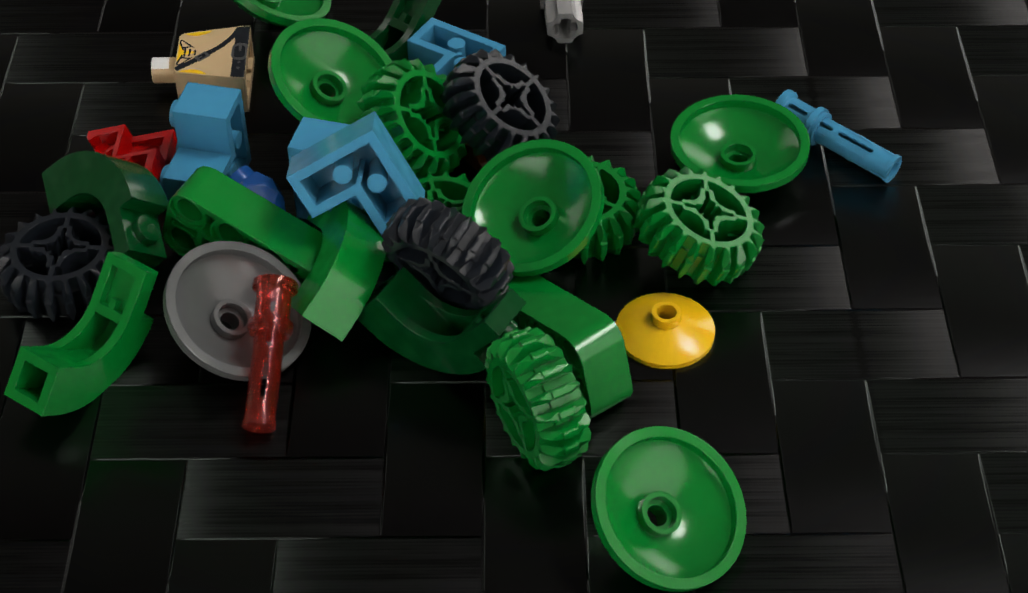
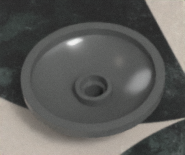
M215 241L200 245L190 250L177 262L165 283L163 291L164 317L175 342L196 364L224 378L238 381H257L283 372L302 353L311 331V321L301 316L289 305L301 286L298 279L279 259L261 248L236 241ZM221 321L227 322L232 327V330L226 328Z

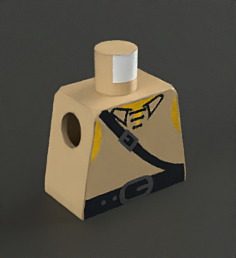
M238 26L182 34L179 36L176 57L152 58L151 75L153 83H176L178 99L188 82L241 89L244 112H249L255 64L251 27Z

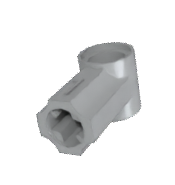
M540 0V8L545 9L547 35L555 38L557 43H572L577 36L583 34V0Z

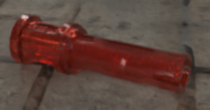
M259 275L254 277L252 282V289L256 293L254 316L249 318L247 329L250 336L253 337V347L242 428L254 433H272L276 430L275 418L281 382L284 342L289 340L294 331V324L290 321L292 297L297 295L299 286L294 279L283 275ZM275 302V310L271 312V303ZM268 363L265 396L261 397L264 364Z

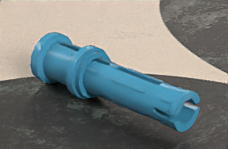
M791 89L784 91L775 103L787 108L802 121L808 131L810 145L820 144L878 176L886 183L890 182L897 174L902 164V156L886 150L864 136L833 121L828 109L824 107L814 108L798 99L797 93Z

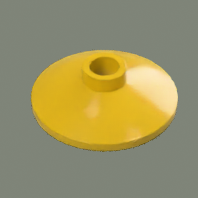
M651 293L640 296L625 305L616 320V324L624 339L627 355L640 364L657 369H678L698 362L710 351L715 339V325L709 312L691 298L674 293Z

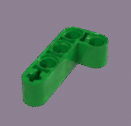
M208 166L197 168L170 198L163 226V238L166 244L178 255L184 256L190 250L209 242H242L261 248L279 259L291 270L301 285L318 257L323 240L322 232L218 170Z
M539 275L514 276L509 283V289L512 288L526 302L513 319L518 324L516 329L520 331L527 327H538L545 334L553 338L556 347H560L563 350L565 360L568 364L572 365V372L576 381L580 382L579 388L582 397L587 401L585 409L590 419L631 397L633 385L622 333L613 319Z

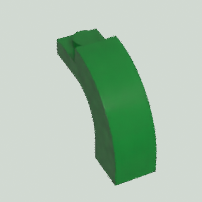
M349 200L333 207L331 212L327 210L315 218H312L311 215L308 216L307 220L322 230V245L310 273L289 303L301 316L340 341L344 340L368 302L379 278L386 255L381 245L383 238L369 215Z
M108 252L91 301L80 321L67 335L52 344L20 346L4 395L42 417L70 413L94 401L123 374L144 343L154 318L144 314L159 272L121 252Z

